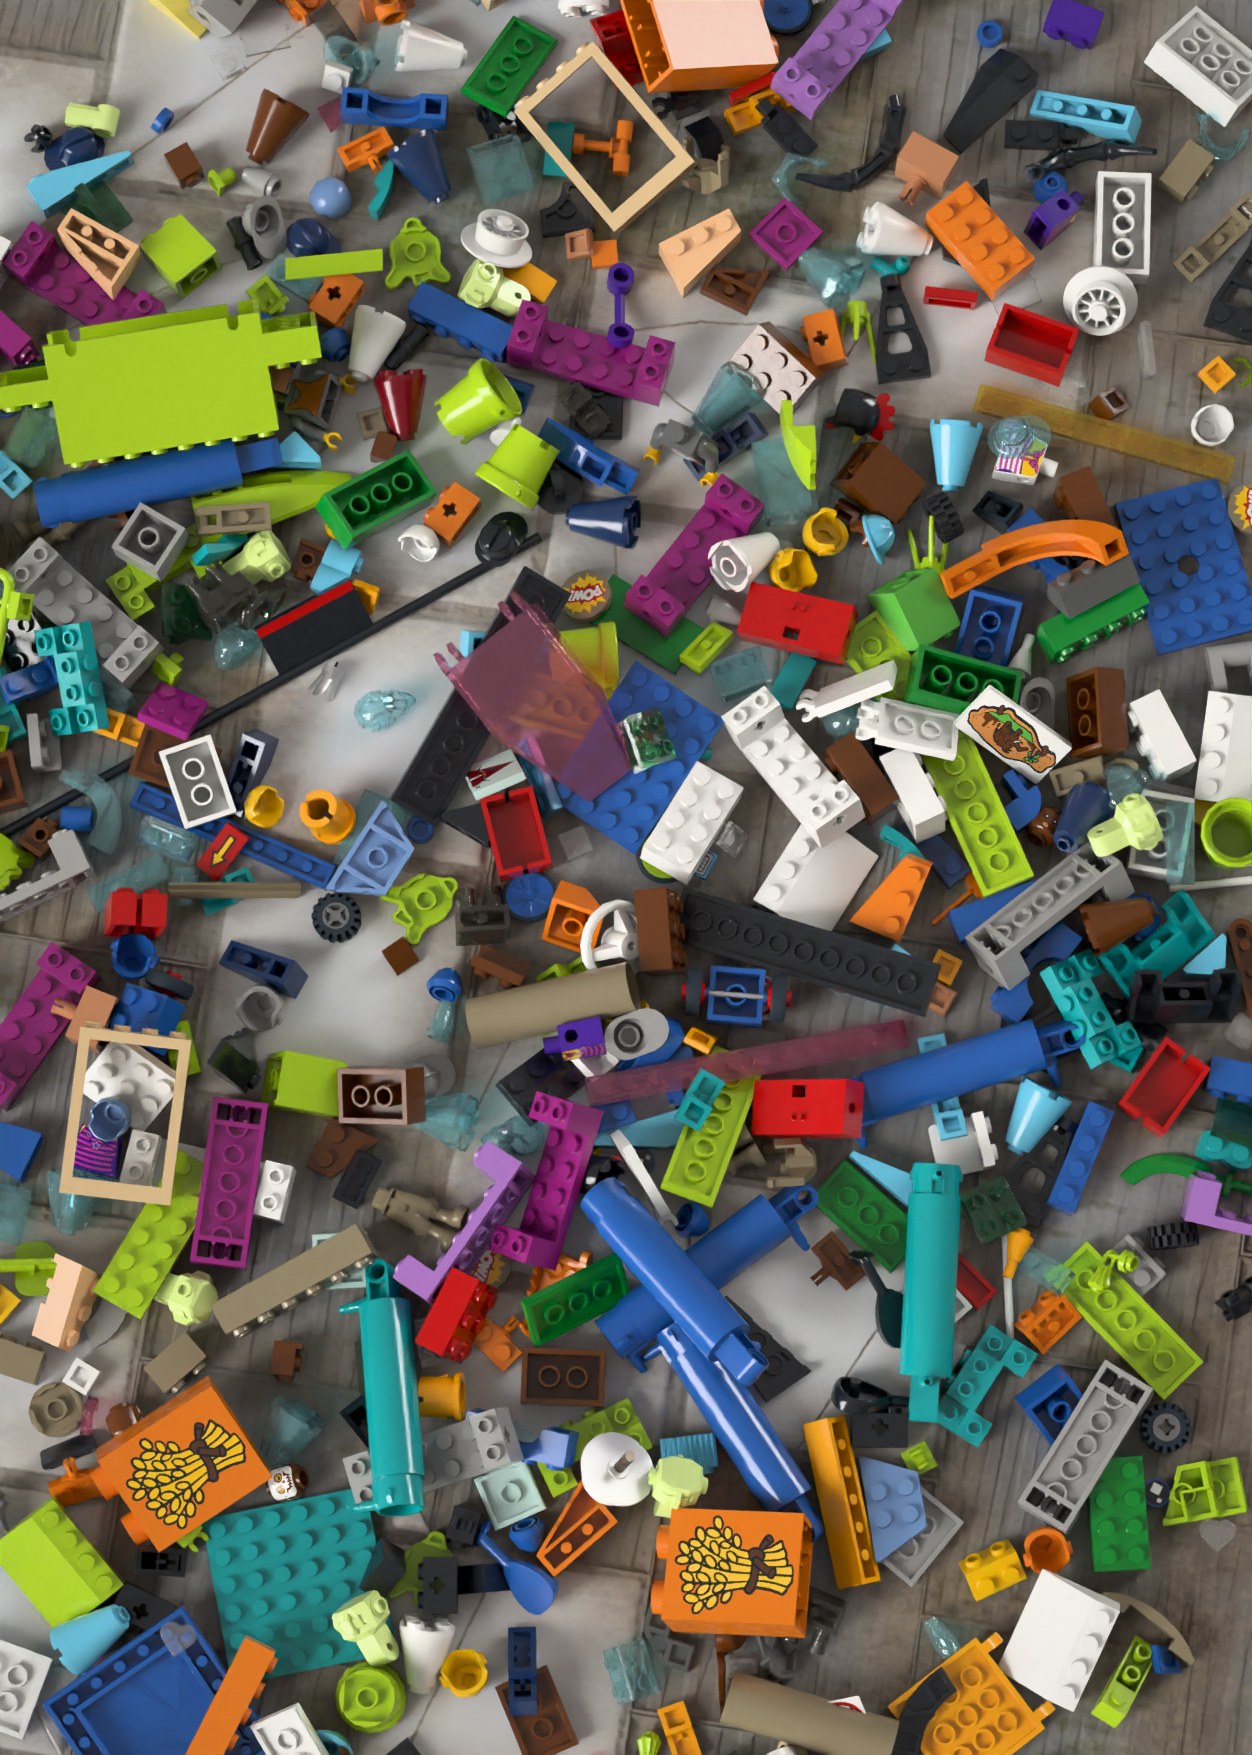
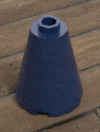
M427 128L404 140V143L400 145V149L396 145L386 153L388 159L394 163L428 203L434 201L437 205L449 198L448 193L451 191V186L432 128L429 130Z
M631 495L573 504L571 509L566 511L565 522L573 532L625 549H633L639 536H634L636 527H641L640 500H636L637 496Z
M1085 782V784L1078 785L1079 783H1077L1069 791L1053 836L1055 845L1061 851L1067 853L1075 852L1089 842L1087 836L1089 830L1114 817L1116 805L1111 800L1113 796L1099 784Z

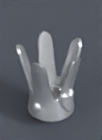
M338 661L334 666L324 664V667L321 669L322 673L308 688L311 689L316 684L312 695H317L319 692L323 693L329 685L326 701L334 700L337 683L344 674L340 669L336 668L339 663Z

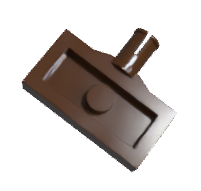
M833 1231L811 1248L823 1267L810 1277L812 1281H815L822 1275V1277L814 1282L817 1287L830 1276L837 1280L843 1289L847 1291L866 1275L861 1266L856 1269L852 1267L849 1263L851 1261L848 1256L849 1250Z

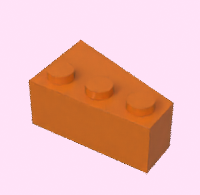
M908 852L852 915L850 922L900 942L933 862Z
M581 1479L536 1556L549 1572L556 1577L619 1522L604 1504L599 1503L588 1494Z

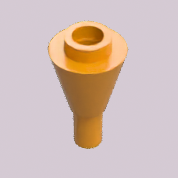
M1015 1227L1014 1231H1008V1260L1002 1275L1003 1277L1013 1279L1018 1263H1020L1035 1240L1030 1237V1231Z

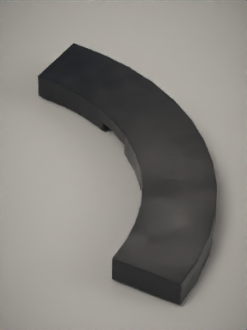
M942 1666L930 1674L907 1701L899 1717V1727L891 1755H919L928 1722L939 1706L957 1691Z

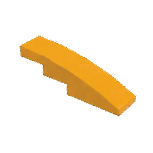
M770 89L751 96L747 102L725 109L723 115L733 135L736 136L763 125L760 121L763 116L755 108L761 99L766 98L773 106L779 104L788 113H792L797 109Z

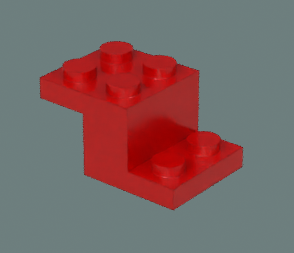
M623 9L590 19L591 29L598 40L599 47L632 86L643 82V74Z

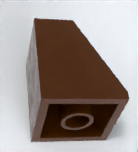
M866 442L858 445L830 482V485L870 514L884 516L891 524H896L906 517V510L910 504L916 502L923 493L922 488L927 482L882 442Z

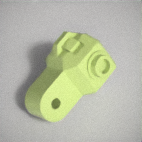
M476 259L468 268L457 295L458 299L478 309L490 307L509 317H517L522 299L527 301L531 299L529 291L524 286L504 277L502 268L480 259Z
M271 530L257 531L244 543L242 552L223 564L220 574L230 592L241 593L262 579L272 582L291 569V560L281 541Z
M1133 793L1127 795L1123 802L1116 805L1113 818L1089 830L1087 836L1095 855L1102 857L1110 855L1128 845H1132L1138 850H1150L1156 847L1158 842L1162 840L1163 833L1151 804L1142 795Z
M196 1271L193 1274L185 1273L179 1276L169 1273L154 1299L169 1306L176 1322L189 1326L192 1323L199 1324L208 1320L212 1312L210 1305L217 1301L218 1295L216 1286L213 1285L212 1277L204 1272Z
M680 1454L659 1459L655 1468L650 1467L647 1484L652 1485V1497L655 1498L654 1515L671 1518L672 1509L696 1504L700 1494H706L708 1488V1478L703 1475V1467L692 1459L684 1458Z
M368 1591L347 1601L332 1615L334 1628L341 1633L344 1640L357 1643L367 1662L372 1667L378 1668L398 1658V1644L385 1623L390 1614L388 1604L378 1591Z

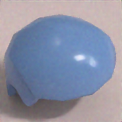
M327 177L317 181L310 191V203L319 215L338 219L347 214L351 208L352 194L341 180Z
M115 1097L102 1098L91 1108V1121L88 1126L96 1138L104 1142L114 1141L129 1128L131 1123L130 1110L120 1099Z

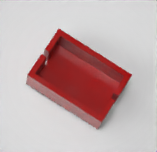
M1004 303L996 323V328L988 344L984 361L1060 387L1080 329Z
M533 786L509 791L511 802L505 803L503 793L480 799L500 882L522 877L525 870H528L530 875L553 869Z
M126 887L117 888V892L112 891L105 904L104 937L119 938L123 934H129V926H134V934H144L150 939L158 940L166 928L167 894H161V890L145 889L144 893L137 894L133 892L132 888Z
M1167 1037L1162 1040L1115 1106L1135 1121L1139 1117L1143 1119L1140 1125L1159 1138L1164 1136L1211 1069L1191 1054L1183 1062L1180 1058L1186 1050Z
M452 1267L415 1343L440 1356L462 1364L472 1351V1343L476 1335L484 1327V1319L488 1311L494 1307L497 1301L499 1289Z

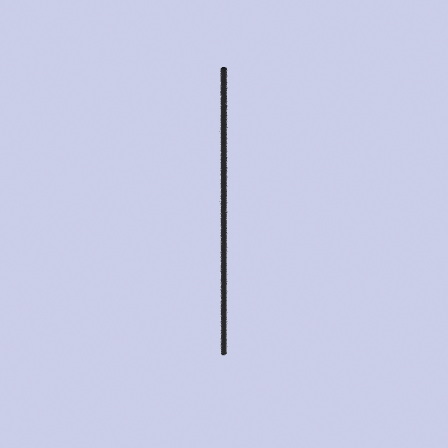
M538 532L525 539L515 556L542 542ZM480 563L377 620L366 629L202 717L190 736L495 567ZM134 755L1 828L0 833L9 837L33 824L38 817L42 819L127 772Z

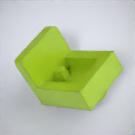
M267 274L261 276L245 290L251 300L259 299L261 312L276 317L286 309L285 303L289 301L287 296L279 291Z

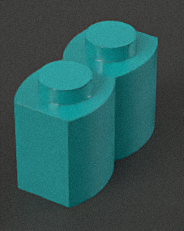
M1208 1130L1200 1134L1194 1150V1154L1198 1158L1211 1163L1220 1162L1225 1168L1235 1172H1245L1251 1167V1144L1242 1140H1229L1228 1137L1217 1131Z

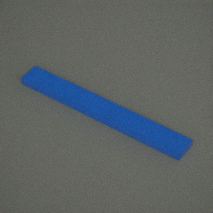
M140 782L130 807L185 830L174 796ZM225 817L185 830L213 842L225 824L230 822L250 838L239 854L327 891L326 887L338 868L337 865Z

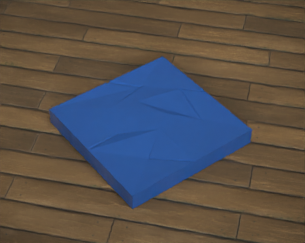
M182 1605L93 1666L86 1673L80 1675L44 1700L42 1706L75 1755H185L228 1670L185 1606ZM165 1626L161 1632L160 1637L153 1634L154 1632ZM249 1704L248 1708L252 1709V1712L246 1724L239 1723L235 1734L239 1735L232 1751L226 1749L224 1755L266 1754L250 1728L254 1721L260 1719L251 1704Z

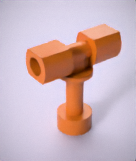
M618 120L616 137H611L610 142L586 140L585 134L574 133L573 154L583 155L584 150L609 152V158H614L613 175L628 177L630 166L628 148L629 144H632L634 122Z

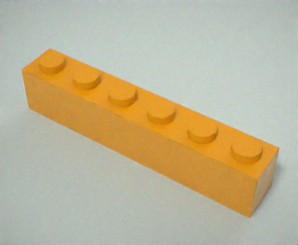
M845 1415L803 1424L838 1590L881 1581Z

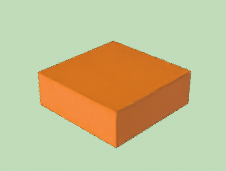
M616 240L593 241L594 256H591L592 270L608 269L618 263Z

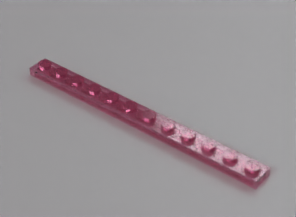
M902 1019L585 1077L584 1084L590 1107L688 1089L701 1067L726 1082L905 1049L909 1047V1041L904 1020Z

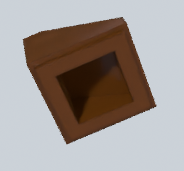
M1115 386L1098 394L1089 403V408L1103 425L1109 423L1130 407Z
M380 430L377 432L370 453L371 462H385L391 459L397 441L395 435Z
M840 498L833 508L837 511L836 517L844 523L850 535L852 532L850 525L860 519L864 510L844 498Z
M404 936L381 951L397 976L420 961Z

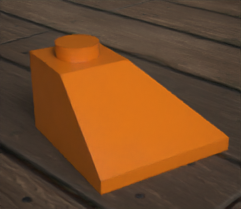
M561 880L552 898L541 940L581 953L580 943L583 928L590 915L600 907V904L586 888ZM604 917L599 921L593 932L591 950L596 947Z

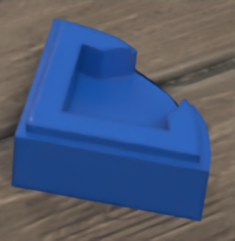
M1162 1645L1150 1646L1154 1674L1182 1673L1179 1661L1172 1657L1166 1647Z

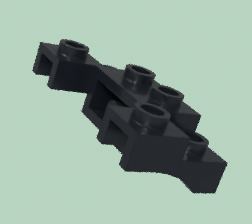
M1221 968L1213 970L1209 982L1163 983L1161 970H1134L1128 985L1130 996L1124 1008L1126 1022L1130 1021L1131 1024L1232 1023L1235 1016L1237 998L1243 985L1240 969Z

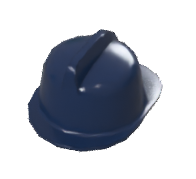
M77 126L70 128L65 134L54 139L53 144L49 148H46L45 164L52 171L101 158L105 150L104 139L85 127Z
M303 218L296 220L286 230L288 239L286 247L295 257L342 253L338 240L322 224L314 219Z

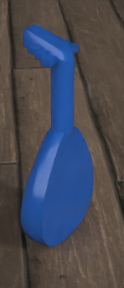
M485 1520L476 1536L477 1541L475 1545L478 1546L480 1544L503 1567V1572L512 1594L525 1610L534 1615L544 1613L557 1597L559 1585L556 1578L538 1565L523 1560L510 1559L487 1536L492 1522Z

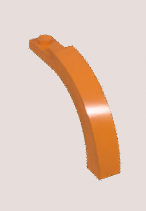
M1090 520L1051 521L1020 528L982 544V551L939 573L948 597L953 599L1010 568L1033 560L1066 555L1082 556L1094 559L1107 566L1128 555L1129 551L1122 531L1114 526Z

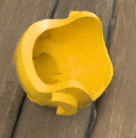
M832 508L819 509L818 513L807 519L803 527L802 537L805 546L819 557L839 553L848 542L849 534L847 528L836 517L837 511Z
M786 548L778 551L768 567L772 585L790 591L799 592L805 587L811 588L818 577L808 552L800 549Z
M473 1649L452 1651L443 1662L440 1669L441 1676L438 1678L444 1688L449 1687L453 1695L461 1698L476 1697L484 1689L488 1681V1671L484 1666L487 1661L481 1651L479 1653Z

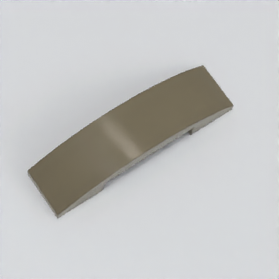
M1247 191L1218 223L1173 263V266L1190 283L1217 262L1252 227V194Z
M1114 1592L1100 1593L1120 1603V1614L1124 1613L1129 1606L1169 1636L1172 1640L1166 1648L1184 1663L1192 1666L1195 1660L1189 1646L1179 1631L1162 1614L1135 1598Z

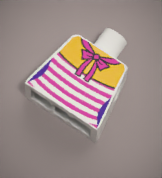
M1009 425L992 478L1034 485L1038 473L1054 477L1059 462L1044 458L1048 446L1045 442L1013 425Z

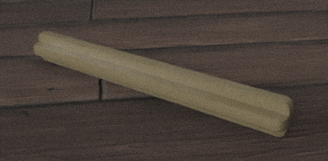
M298 882L169 883L167 895L170 899L299 898L301 896V884Z

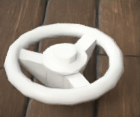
M617 899L602 904L590 915L583 928L580 943L582 961L587 971L597 969L595 964L597 961L619 957L626 959L630 963L634 975L640 971L638 937L628 917V914H630L636 922L634 904ZM614 911V926L604 932L601 946L591 950L593 932L599 921L609 912Z

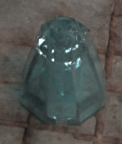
M818 247L804 250L798 260L800 272L824 306L834 310L842 308L848 303V300L844 298L849 292L854 296L866 273L865 268L862 267L864 266L863 262L858 258Z
M463 1093L425 1098L426 1122L415 1123L412 1126L454 1150L466 1152L475 1135L474 1131H470L471 1125H477L479 1118L478 1099Z
M54 1168L48 1170L46 1183L53 1225L60 1229L59 1233L76 1235V1231L84 1230L101 1197L59 1193L62 1169ZM73 1170L72 1177L107 1181V1178L98 1174L89 1173L85 1175L82 1174V1171Z
M282 1394L276 1397L269 1407L260 1448L264 1461L272 1466L285 1465L317 1438L327 1425L324 1420L321 1423L318 1422L320 1415L315 1410L295 1398H292L290 1402L284 1401L286 1396Z

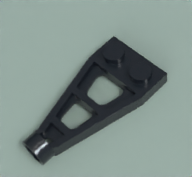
M1251 238L1250 245L1214 296L1203 326L1252 343V303L1249 310L1228 304V297L1237 287L1249 290L1252 293V282L1240 279L1244 266L1247 263L1252 264Z
M897 274L883 276L880 278L882 295L875 351L878 385L931 378L928 350L902 290L901 276ZM896 290V292H894V293H889V292H887V291ZM900 307L905 324L889 326L887 323L888 309ZM905 333L911 342L912 350L898 354L889 353L888 342L890 335Z
M1062 1115L1029 1153H1026L1002 1177L989 1201L1037 1228L1050 1207L1046 1203L1063 1165L1071 1135L1074 1134L1078 1125ZM1058 1128L1066 1132L1067 1134H1059ZM1047 1144L1055 1147L1058 1151L1053 1166L1050 1168L1036 1160L1038 1153ZM1029 1168H1037L1045 1175L1044 1185L1039 1194H1033L1019 1185V1178Z

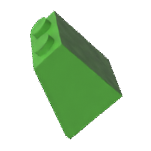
M935 568L906 570L866 595L907 651H915L920 644L933 647V642L950 637L954 633L953 629L961 625Z

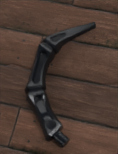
M896 94L889 97L891 107L886 111V128L882 141L874 155L865 164L852 169L849 173L843 172L833 176L797 173L795 179L841 192H852L853 189L858 190L875 174L893 162L896 154L900 151L901 134L907 108L901 105L899 95Z
M1105 139L1097 144L1086 147L1060 148L1058 151H1052L1046 158L1026 165L1023 170V179L1026 182L1043 179L1045 175L1052 171H1064L1066 168H1072L1077 163L1084 161H1107L1109 158L1110 160H1115L1127 155L1154 156L1158 151L1155 148L1133 145L1116 139L1110 141Z

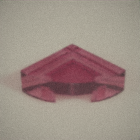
M341 96L317 108L330 133L337 129L342 120L340 113Z
M88 1396L82 1410L80 1434L89 1436L94 1426L93 1416L98 1409L99 1400L97 1397Z

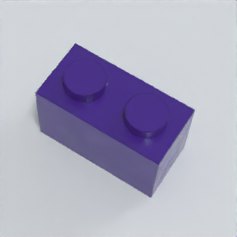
M1053 0L1042 32L1054 40L1063 39L1071 42L1076 48H1088L1091 50L1105 12L1072 0Z

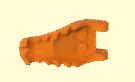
M584 1250L580 1259H577L561 1251L556 1271L534 1266L533 1274L530 1277L531 1287L527 1290L528 1296L591 1265L593 1253ZM524 1316L523 1321L519 1323V1327L526 1336L530 1337Z

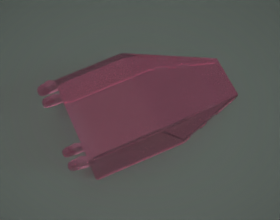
M513 591L510 594L511 599L523 611L521 614L515 617L508 605L500 601L497 605L510 621L506 626L466 657L462 655L451 641L447 643L448 651L459 661L453 668L438 651L433 656L442 672L495 739L588 802H591L632 770L604 689L536 603L530 605L521 595Z

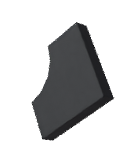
M572 181L563 182L562 193L558 200L550 207L540 210L543 238L565 236L567 233L586 228L595 232L591 203Z

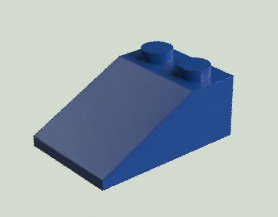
M977 585L970 589L954 653L1007 667L1025 597L982 585Z
M1056 1364L1015 1396L1014 1399L1052 1447L1083 1394L1070 1376Z

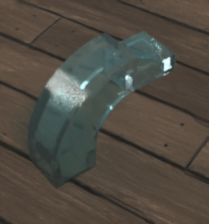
M71 769L70 772L63 770L59 780L88 795L94 802L97 810L96 825L86 843L113 856L123 831V812L116 794L102 778L92 773L87 782L84 780L86 775L75 769Z

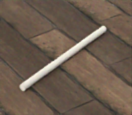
M1252 876L1170 884L1169 892L1252 884Z
M1000 1213L1003 1272L1008 1260L1009 1213ZM1003 1277L1006 1335L1014 1340L1012 1279Z

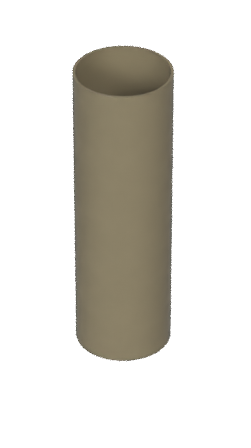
M626 961L469 998L465 1003V1012L473 1043L477 1049H483L558 1031V1025L597 1016H600L601 1021L623 1016L640 1009V996L633 969L630 963Z
M734 1670L725 1699L723 1713L719 1721L720 1723L824 1755H891L899 1727V1720L866 1711V1714L841 1707L828 1703V1701L833 1700Z

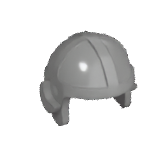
M254 985L244 993L242 998L237 997L234 1010H236L240 1021L251 1031L262 1032L273 1029L276 1025L280 1026L284 1019L282 1018L284 1008L282 998L269 985Z

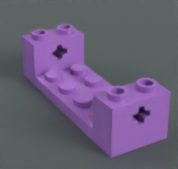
M839 0L793 58L789 57L774 75L770 89L812 120L907 0Z
M490 1141L479 1147L474 1155L472 1164L488 1179L495 1182V1184L487 1189L480 1206L471 1212L464 1229L454 1236L453 1245L448 1252L438 1259L435 1271H432L409 1254L395 1268L393 1278L431 1306H433L452 1267L467 1274L471 1273L490 1246L496 1223L502 1225L506 1223L534 1182L535 1175L522 1162Z
M1198 1170L1197 1175L1190 1173L1180 1216L1185 1221L1252 1236L1251 1215L1244 1214L1243 1219L1236 1218L1234 1212L1217 1208L1222 1183L1216 1179V1175L1202 1170Z

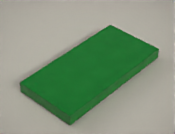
M513 15L462 86L461 94L506 118L556 48L558 39Z
M612 574L608 581L613 595L611 605L607 611L600 615V618L589 623L596 627L600 622L614 621L618 641L676 675L683 664L680 662L679 655L704 631V628L683 617L666 639L624 608L625 595L632 585Z
M845 1159L817 1190L818 1202L815 1207L864 1251L873 1252L874 1256L872 1258L891 1274L905 1258L908 1214Z
M615 1252L521 1300L531 1341L536 1348L609 1311L618 1304L617 1301L630 1292L622 1260Z

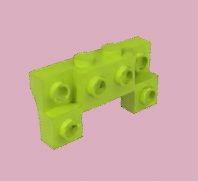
M196 523L186 529L190 539L162 582L127 563V567L105 580L129 618L135 623H138V618L151 611L153 613L157 611L148 595L190 569L191 566L201 581L206 579L205 576L217 568L220 570L223 566L222 561L210 565L195 566L192 556L204 545L201 542V538L197 536L196 527L198 526Z
M629 1398L599 1412L594 1408L582 1414L583 1420L574 1425L572 1421H568L558 1426L559 1428L579 1432L574 1463L581 1460L584 1448L594 1437L608 1432L627 1435L636 1440L640 1446L642 1445L646 1451L653 1448ZM537 1463L553 1498L578 1486L570 1467L563 1468V1471H555L546 1468L547 1464Z

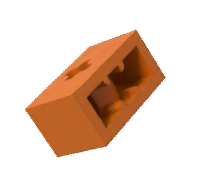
M353 274L325 276L323 279L324 285L319 292L315 291L308 301L309 312L315 311L316 320L331 329L340 328L366 290L364 281ZM339 294V299L333 298V300L331 301L330 296L336 297Z
M834 309L802 317L804 326H800L804 342L808 341L810 348L809 351H806L807 357L823 372L849 365L838 316ZM826 337L825 345L821 346V338Z
M455 481L451 487L447 485L442 490L437 506L435 508L430 507L423 517L425 521L423 524L431 528L436 533L438 539L450 548L482 506L479 497ZM453 509H455V516L450 514L448 517H446L445 511L451 512Z

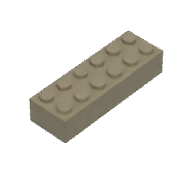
M354 1224L210 1306L225 1334L242 1338L254 1331L252 1326L258 1323L265 1325L278 1318L277 1312L283 1309L290 1311L300 1306L302 1298L306 1296L313 1298L326 1291L325 1285L328 1283H341L350 1277L349 1272L352 1270H364L367 1266L374 1263L372 1260L378 1254L364 1228Z

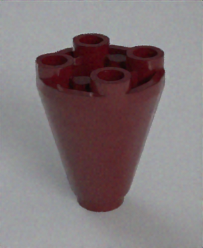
M410 369L404 371L403 375H397V370L381 371L374 378V384L390 433L397 437V441L415 440L427 382L423 369Z

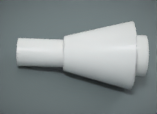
M1025 634L1021 648L1007 667L1023 672L1021 683L1031 679V650L1035 640V636L1032 634Z

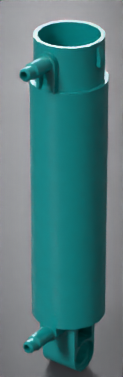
M913 1163L910 1171L912 1193H909L899 1374L911 1375L908 1421L937 1423L940 1377L952 1378L961 1215L959 1183H962L963 1175L959 1165Z
M373 1259L374 1263L365 1268L367 1297L346 1303L338 1308L340 1314L359 1312L371 1478L373 1483V1499L355 1504L353 1510L356 1513L375 1510L379 1515L389 1517L408 1516L419 1513L425 1508L423 1492L425 1470L411 1303L409 1300L401 1298L400 1283L393 1278L396 1267L382 1259ZM385 1269L384 1275L380 1278L381 1272Z

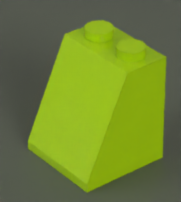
M181 214L168 218L162 224L161 229L146 235L139 245L143 256L180 300L184 299L222 269L217 251Z
M286 1050L268 1054L260 1103L269 1104V1108L272 1110L329 1118L339 1116L337 1068L347 1067V1062Z

